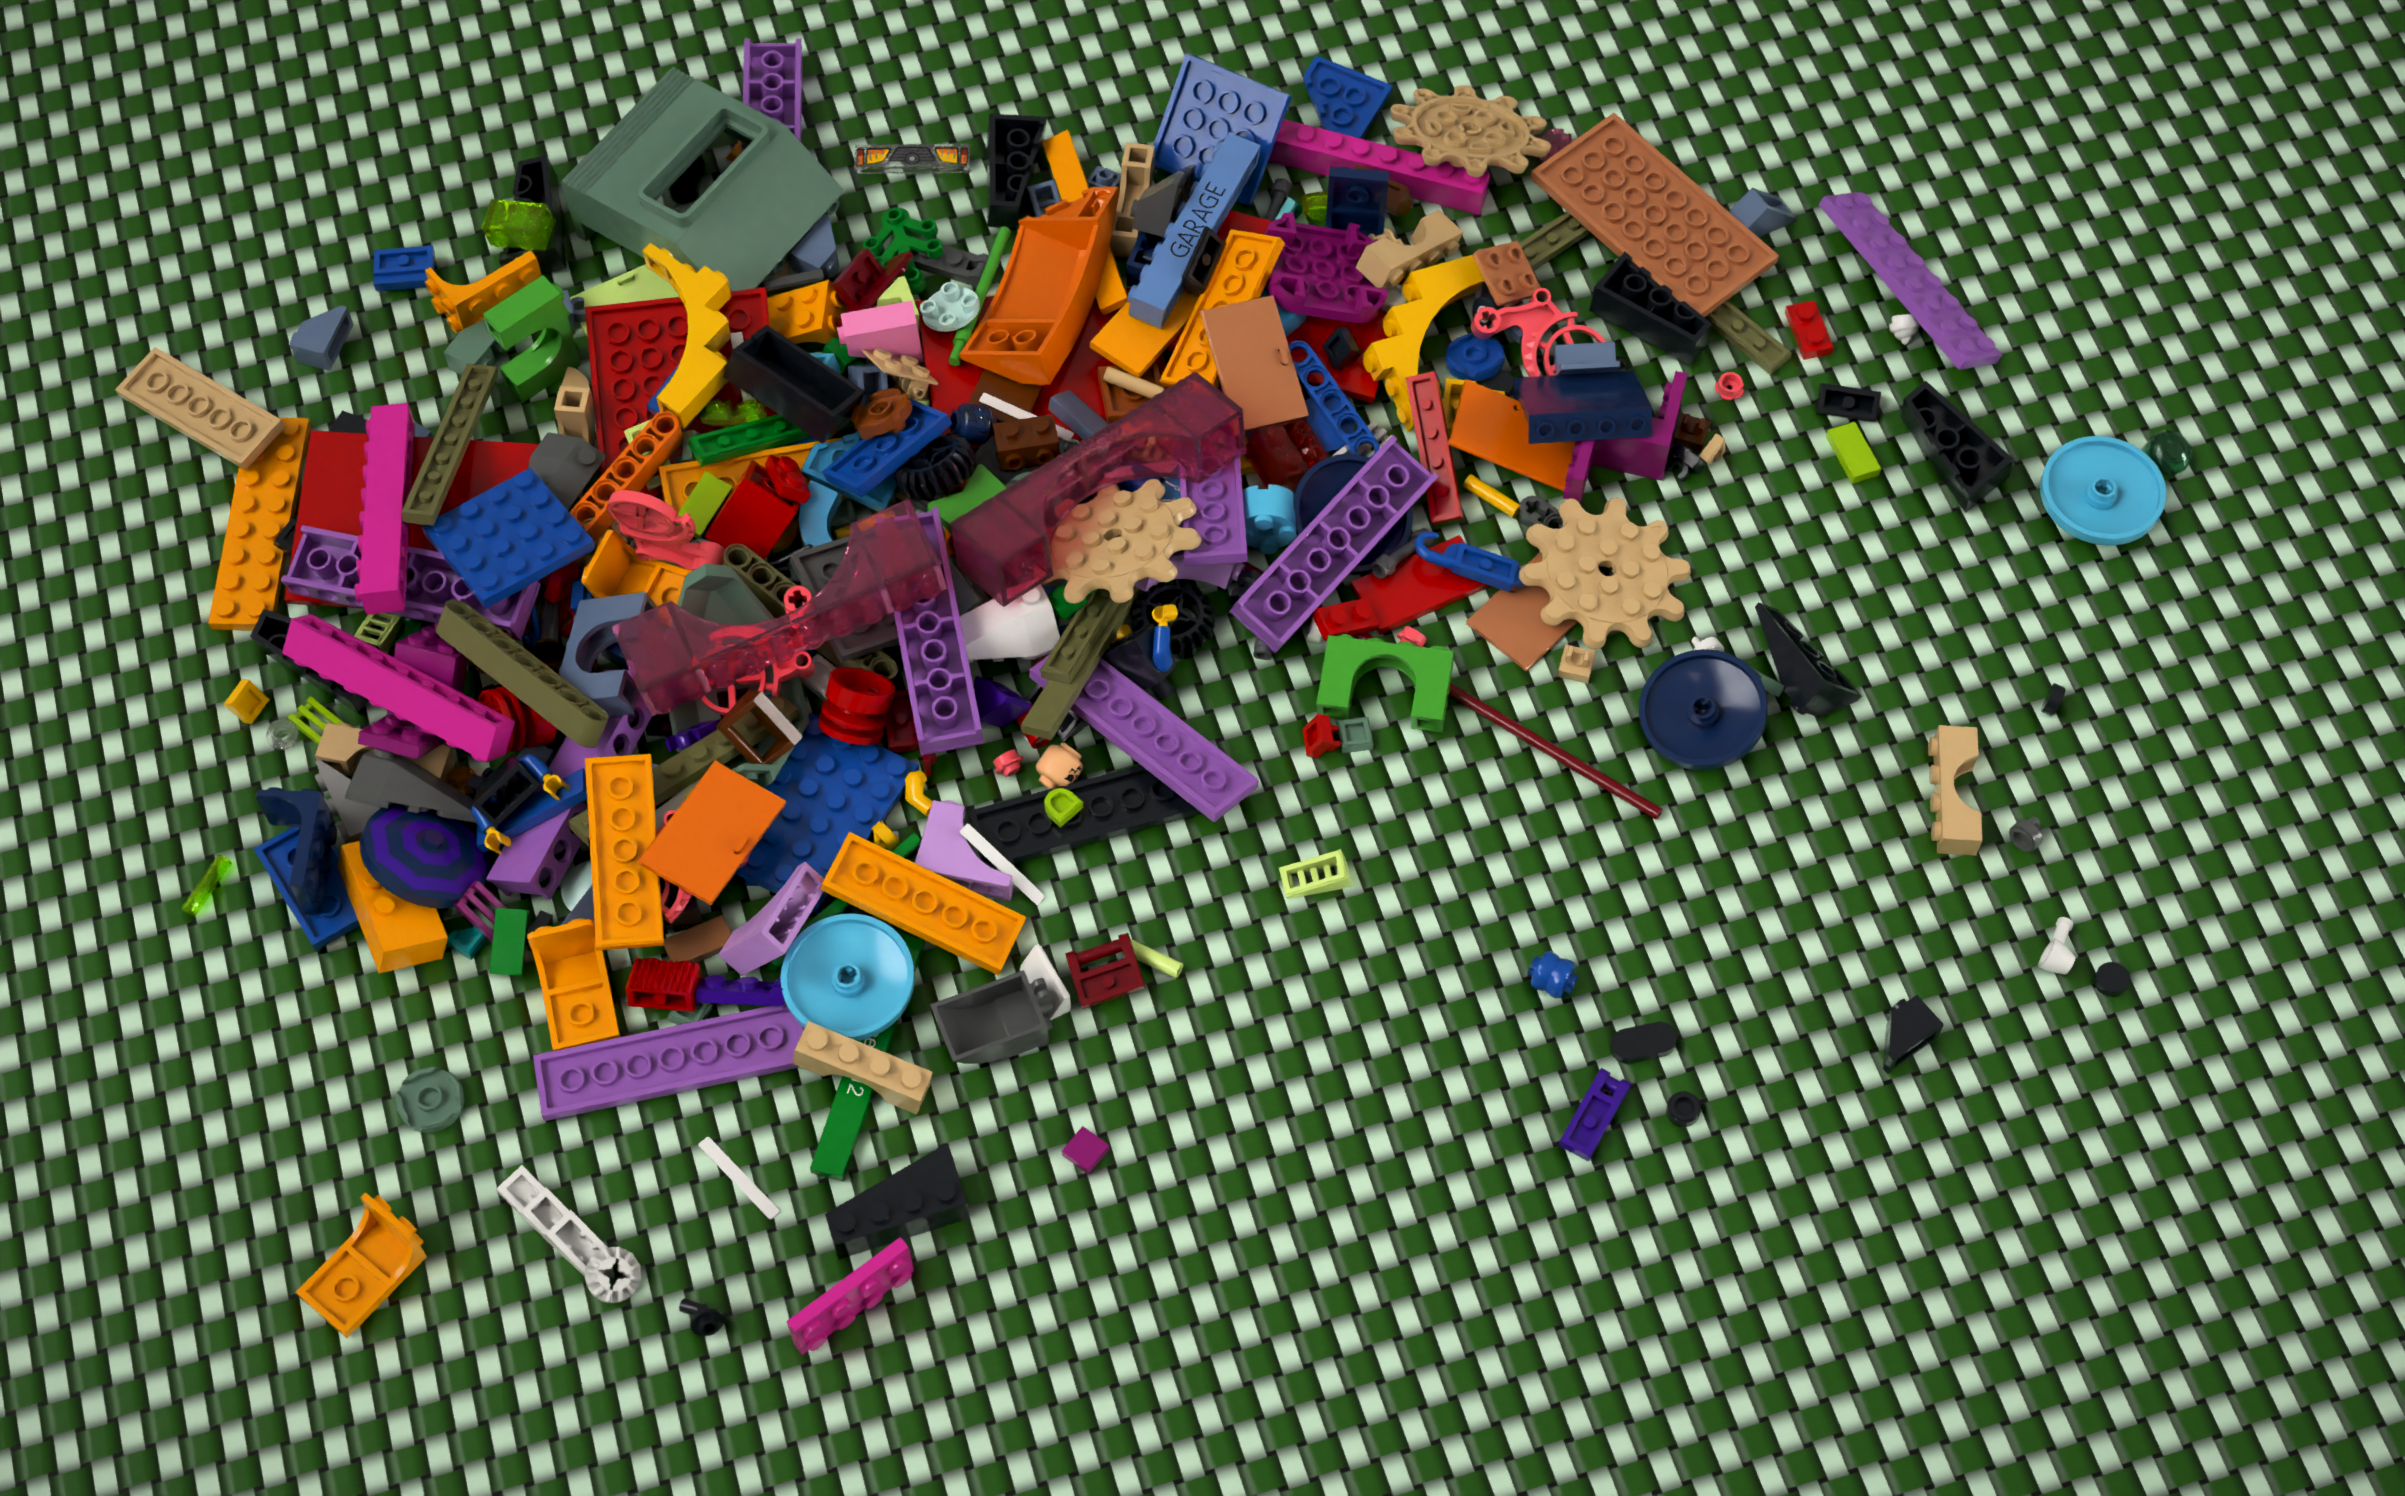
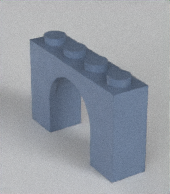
M646 592L580 600L573 618V626L569 640L566 643V651L562 666L559 669V675L605 710L609 717L633 714L640 687L628 672L623 669L591 673V670L600 653L611 644L625 639L654 636L660 609Z

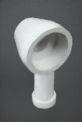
M2059 917L2057 919V927L2052 940L2045 948L2039 960V968L2048 972L2066 975L2073 966L2076 957L2065 945L2068 933L2074 925L2071 919L2067 917Z

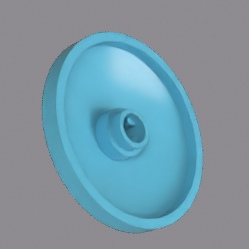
M2088 436L2062 445L2051 455L2041 476L2040 494L2042 503L2049 516L2068 534L2082 541L2097 545H2121L2143 537L2156 525L2165 506L2166 485L2161 471L2154 461L2136 446L2112 437Z
M847 913L821 919L802 931L786 952L780 978L781 988L784 989L782 993L786 1005L794 1019L803 1028L810 1021L860 1041L888 1029L903 1014L913 994L915 972L912 957L905 941L892 927L874 917Z

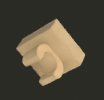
M1565 644L1557 677L1588 684L1596 651Z

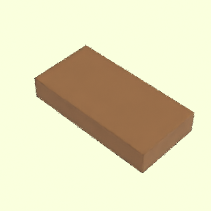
M721 915L665 938L664 948L671 961H689L694 964L719 954L730 937L731 932L724 916Z

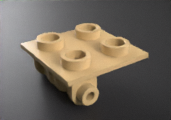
M875 348L874 352L862 349L863 354L884 373L891 374L892 380L914 400L922 399L925 396L929 384L938 385V382L929 375L930 371L920 366L918 360L914 357L904 354L900 358L894 357L890 352L880 348Z

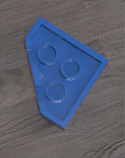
M1315 56L1303 75V83L1323 129L1364 139L1392 94L1393 85L1319 56Z

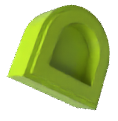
M1057 788L1050 791L1044 800L1047 816L1060 828L1084 807L1083 801L1065 788Z

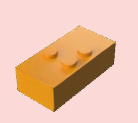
M360 841L341 845L337 868L378 972L383 973L443 959L448 937L437 909L416 905L403 900L381 886L364 865L360 854Z

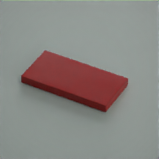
M1458 535L1428 549L1444 554L1450 545L1454 543L1459 544L1460 542L1465 544V542ZM1416 553L1397 564L1395 572L1390 576L1379 579L1372 572L1352 581L1350 588L1358 600L1369 599L1380 621V625L1376 630L1381 635L1488 588L1489 585L1451 573L1450 569L1429 563Z

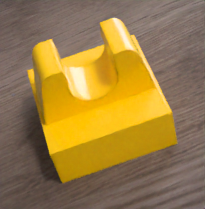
M242 679L227 698L224 706L244 723L252 724L269 699L250 680Z

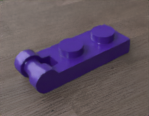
M711 975L702 978L695 990L696 1002L763 1006H782L786 1003L782 993L784 989L781 988L780 977L775 982L758 981L755 977L728 980L721 975Z
M1603 1068L1599 1070L1558 1145L1588 1162L1632 1083L1624 1079L1619 1081L1611 1077V1072ZM1605 1088L1614 1094L1610 1097L1602 1093L1601 1090Z

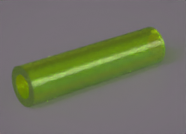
M217 855L181 909L195 917L232 862L222 855Z

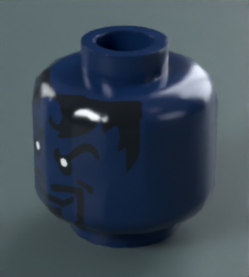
M964 403L957 410L952 411L950 416L952 425L949 427L951 434H959L961 437H965L970 444H985L990 436L994 435L993 424L997 423V419L992 416L991 410L986 405Z

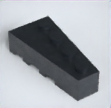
M989 114L987 131V227L1017 228L1027 195V187L1030 186L1042 147V141H1044L1047 117Z
M547 155L519 161L512 192L514 195L513 204L509 206L508 212L510 218L508 229L505 230L503 237L505 245L503 252H500L499 262L503 267L531 250L537 257L541 274L566 269L557 175Z
M1626 252L1620 256L1594 287L1589 311L1689 365H1692L1706 348L1712 323L1685 301L1679 302L1672 296L1670 288L1665 284L1660 286L1651 278V273L1643 266L1638 268L1632 263V257Z
M1924 381L1904 398L1900 417L1965 513L2010 476L2014 459L1927 381Z
M263 609L250 635L259 649L348 708L362 715L369 699L346 691L341 684L321 678L318 672L309 667L299 666L294 663V659L282 654L290 621L293 618ZM367 643V644H369V645H371V646H373V647L379 649L378 646L373 645V644H370V643Z
M948 1143L825 1214L838 1260L893 1243L899 1237L906 1239L970 1219L968 1204Z

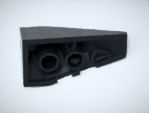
M1760 602L1755 606L1781 684L1785 686L1784 691L1792 700L1790 705L1794 710L1802 715L1807 713L1820 718L1855 703L1862 697L1839 669L1833 671L1821 661L1824 655L1818 649H1814L1807 642L1801 641L1804 637L1803 634L1778 609Z

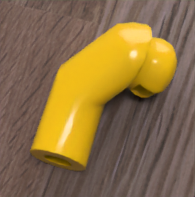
M922 771L910 772L905 778V799L928 817L933 801L923 794V787L927 777Z

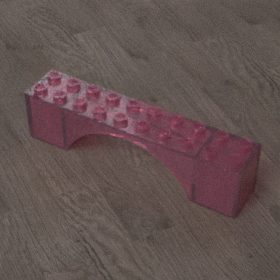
M1196 371L951 522L958 567L1002 607H1005L1053 576L1050 546L1056 529L1063 518L1088 496L1110 485L1145 477H1175L1200 483L1246 453L1243 408Z
M907 499L851 523L847 550L834 576L810 601L784 616L754 624H721L696 617L681 609L674 602L669 601L611 627L637 689L651 715L654 716L656 714H666L672 711L675 706L686 701H696L702 698L705 693L716 688H726L732 685L735 680L746 675H756L762 672L765 667L774 663L786 662L792 659L795 654L804 650L816 649L825 641L834 637H844L850 634L853 629L864 624H874L880 621L883 616L894 611H904L911 607L913 603L922 599L934 598L947 589L939 560L910 499Z

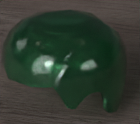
M2164 430L2153 435L2142 447V451L2154 461L2161 473L2170 476L2182 473L2191 463L2193 457L2192 446L2180 433L2171 430Z

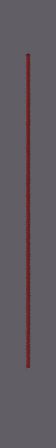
M1102 475L1100 478V483L1102 481H1105L1104 476ZM1118 485L1120 491L1124 490V488ZM1242 562L1246 565L1245 570H1253L1260 574L1264 573V571L1249 562ZM1366 632L1351 635L1355 639L1368 640L1369 638H1375ZM1450 684L1449 697L1655 820L1661 815L1663 809L1454 684Z

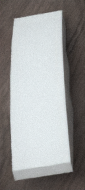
M523 1165L496 1188V1191L582 1275L585 1276L587 1264L592 1256L598 1251L608 1248L572 1210L569 1211ZM607 1270L599 1271V1273L604 1274Z

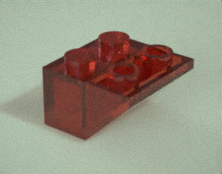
M1306 418L1258 428L1243 450L1266 489H1268V484L1283 486L1293 493L1306 472L1318 462L1329 457Z

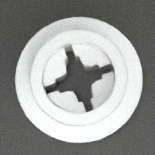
M621 1247L604 1248L594 1254L587 1264L585 1271L587 1287L601 1301L608 1303L624 1301L633 1295L641 1281V1265L633 1253ZM618 1260V1272L623 1273L628 1278L617 1279L611 1290L609 1277L604 1276L599 1271L610 1270L615 1261Z

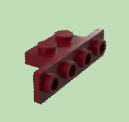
M868 248L861 250L831 284L848 307L845 313L874 308L880 295L892 285L895 277L907 270V263L913 257V254L907 251L894 256L882 268ZM841 318L835 324L836 327L842 326Z
M895 691L891 708L885 713L887 716L886 732L889 751L900 753L920 750L909 691ZM936 753L922 755L926 776H932L931 764H937Z

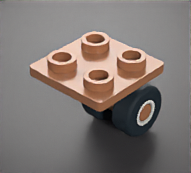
M1518 241L1485 248L1473 253V258L1491 293L1475 300L1472 307L1473 318L1477 311L1483 307H1492L1496 310L1504 307H1516L1523 303L1524 299L1531 298L1533 293L1538 288H1541ZM1484 317L1480 322V325L1482 327L1486 325L1487 329L1492 324L1490 320L1485 321Z

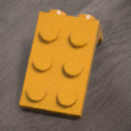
M530 250L483 279L468 285L449 284L443 281L429 267L425 270L428 279L425 281V285L434 297L431 299L433 307L440 315L444 313L448 317L446 320L450 328L457 334L461 330L484 320L483 313L542 276L537 257Z
M830 280L768 297L770 327L794 344L802 342L827 344L833 337L839 338L835 324L841 318L840 314L845 313L848 307L831 286L832 282Z
M608 529L604 537L599 540L597 550L590 563L583 570L581 579L583 585L594 598L646 592L660 609L656 626L670 631L685 576L692 571L659 560H641L635 556L636 549L628 545L616 531Z
M578 918L571 920L568 924L555 927L543 926L527 935L528 942L539 974L553 1051L619 1038V1026L604 950H596L594 921L592 919Z
M367 1193L360 1197L364 1204V1214L356 1230L296 1291V1294L345 1338H348L427 1257L421 1247L424 1241L415 1233L417 1229L405 1217L401 1216L398 1219L390 1212L392 1210L391 1206L378 1195L374 1199Z

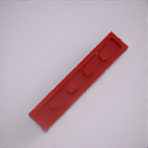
M1435 371L1406 377L1420 462L1431 474L1435 473L1439 476L1426 490L1431 523L1438 525L1464 519L1451 446L1448 445L1449 435L1438 375Z

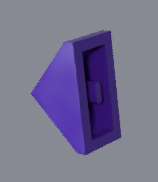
M979 676L975 677L974 690L980 722L1003 728L1030 709L1032 703L1002 683Z

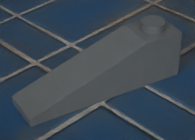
M1190 164L1144 190L1140 199H1135L1130 212V217H1134L1132 229L1164 237L1170 222L1175 223L1181 203L1189 197L1197 165Z
M548 432L530 456L528 469L531 468L569 511L601 466L606 455L582 438Z
M372 748L362 755L345 795V799L376 807L388 808L389 804H403L408 808V812H428L434 809L437 810L436 814L440 817L477 823L472 814L474 799L408 758L376 748Z

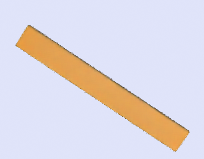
M1063 131L1042 141L1061 199H1066L1070 203L1083 197L1082 191L1090 187L1069 131ZM1109 246L1108 256L1095 295L1103 315L1123 307L1128 297L1111 246Z

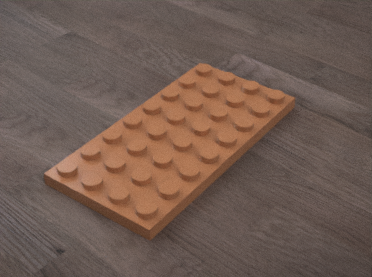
M1612 113L1531 171L1530 179L1619 258L1624 252L1632 257V263L1638 268L1643 266L1647 269L1655 282L1660 286L1665 284L1672 290L1673 297L1679 302L1685 301L1703 317L1707 316L1778 262L1779 255L1615 113Z

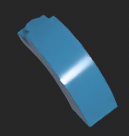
M810 480L807 487L811 495L806 504H800L799 527L805 546L811 544L813 547L833 541L831 525L843 499L838 492Z

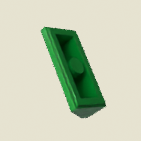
M496 908L490 974L523 976L529 910Z

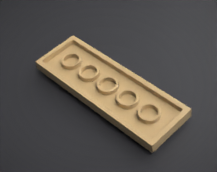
M156 347L115 389L121 398L244 470L249 468L286 427L278 417Z

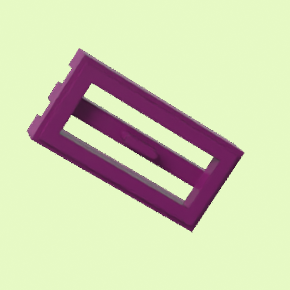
M475 881L465 892L463 898L453 906L489 941L493 942V931L465 903L469 900L493 925L495 914L474 893L477 892L495 911L496 908L506 907L479 881Z

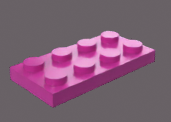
M899 1237L786 1321L793 1343L802 1355L808 1350L815 1351L826 1342L828 1335L836 1329L842 1330L848 1327L855 1320V1315L865 1308H873L883 1299V1294L893 1287H901L911 1278L914 1268L909 1247L903 1239Z

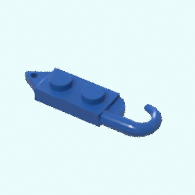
M1432 531L1423 532L1415 539L1416 552L1422 559L1450 569L1451 573L1510 592L1511 588L1528 587L1519 579L1521 568L1518 566V561L1462 542L1450 545L1444 554L1430 550L1424 545L1425 540L1429 538L1437 539L1439 537L1438 533Z

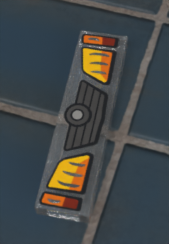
M970 144L855 145L854 170L855 174L970 173L971 147Z

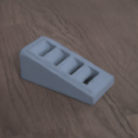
M1055 179L1027 187V195L1035 217L1046 214L1045 211L1041 212L1040 208L1062 201ZM1052 196V199L1042 202L1037 201L1039 198Z

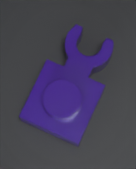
M720 719L699 722L677 732L676 735L666 738L665 742L668 751H673L677 748L680 750L685 749L717 730L716 726Z

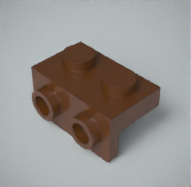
M1053 414L993 424L1001 471L1017 470L1036 465H1048L1057 462L1058 457H1060L1059 440Z

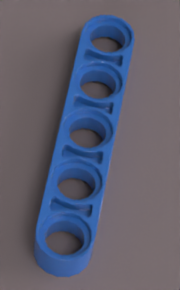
M1303 341L1290 343L1288 345L1290 353L1297 349L1304 350L1307 353L1305 361L1301 363L1293 361L1299 383L1348 452L1359 455L1357 452L1358 447L1362 444H1370L1374 447L1375 454L1380 449L1377 439L1312 348ZM1312 373H1319L1323 376L1324 381L1319 386H1312L1307 382V377ZM1334 396L1340 400L1341 405L1338 409L1329 410L1324 406V400ZM1346 420H1352L1357 423L1358 428L1354 433L1347 434L1341 430V424Z

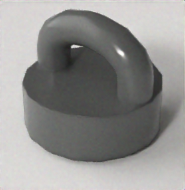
M2033 816L2028 820H2019L2010 828V839L2017 848L2025 852H2033L2042 843L2040 820Z

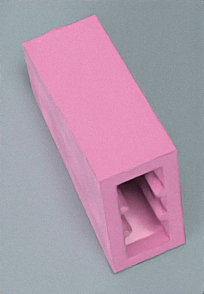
M912 301L840 314L842 326L837 327L840 345L846 344L849 356L868 358L862 353V349L874 352L875 348H880L890 352L894 357L900 358L904 354L916 358L918 363L924 362Z

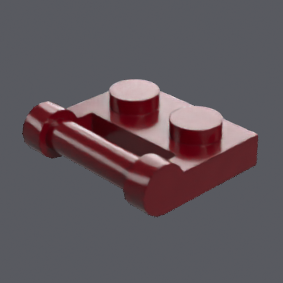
M1129 933L1119 935L1117 940L1078 953L1075 950L1065 953L1083 1009L1146 989ZM1122 951L1124 953V959L1085 972L1081 970V965Z

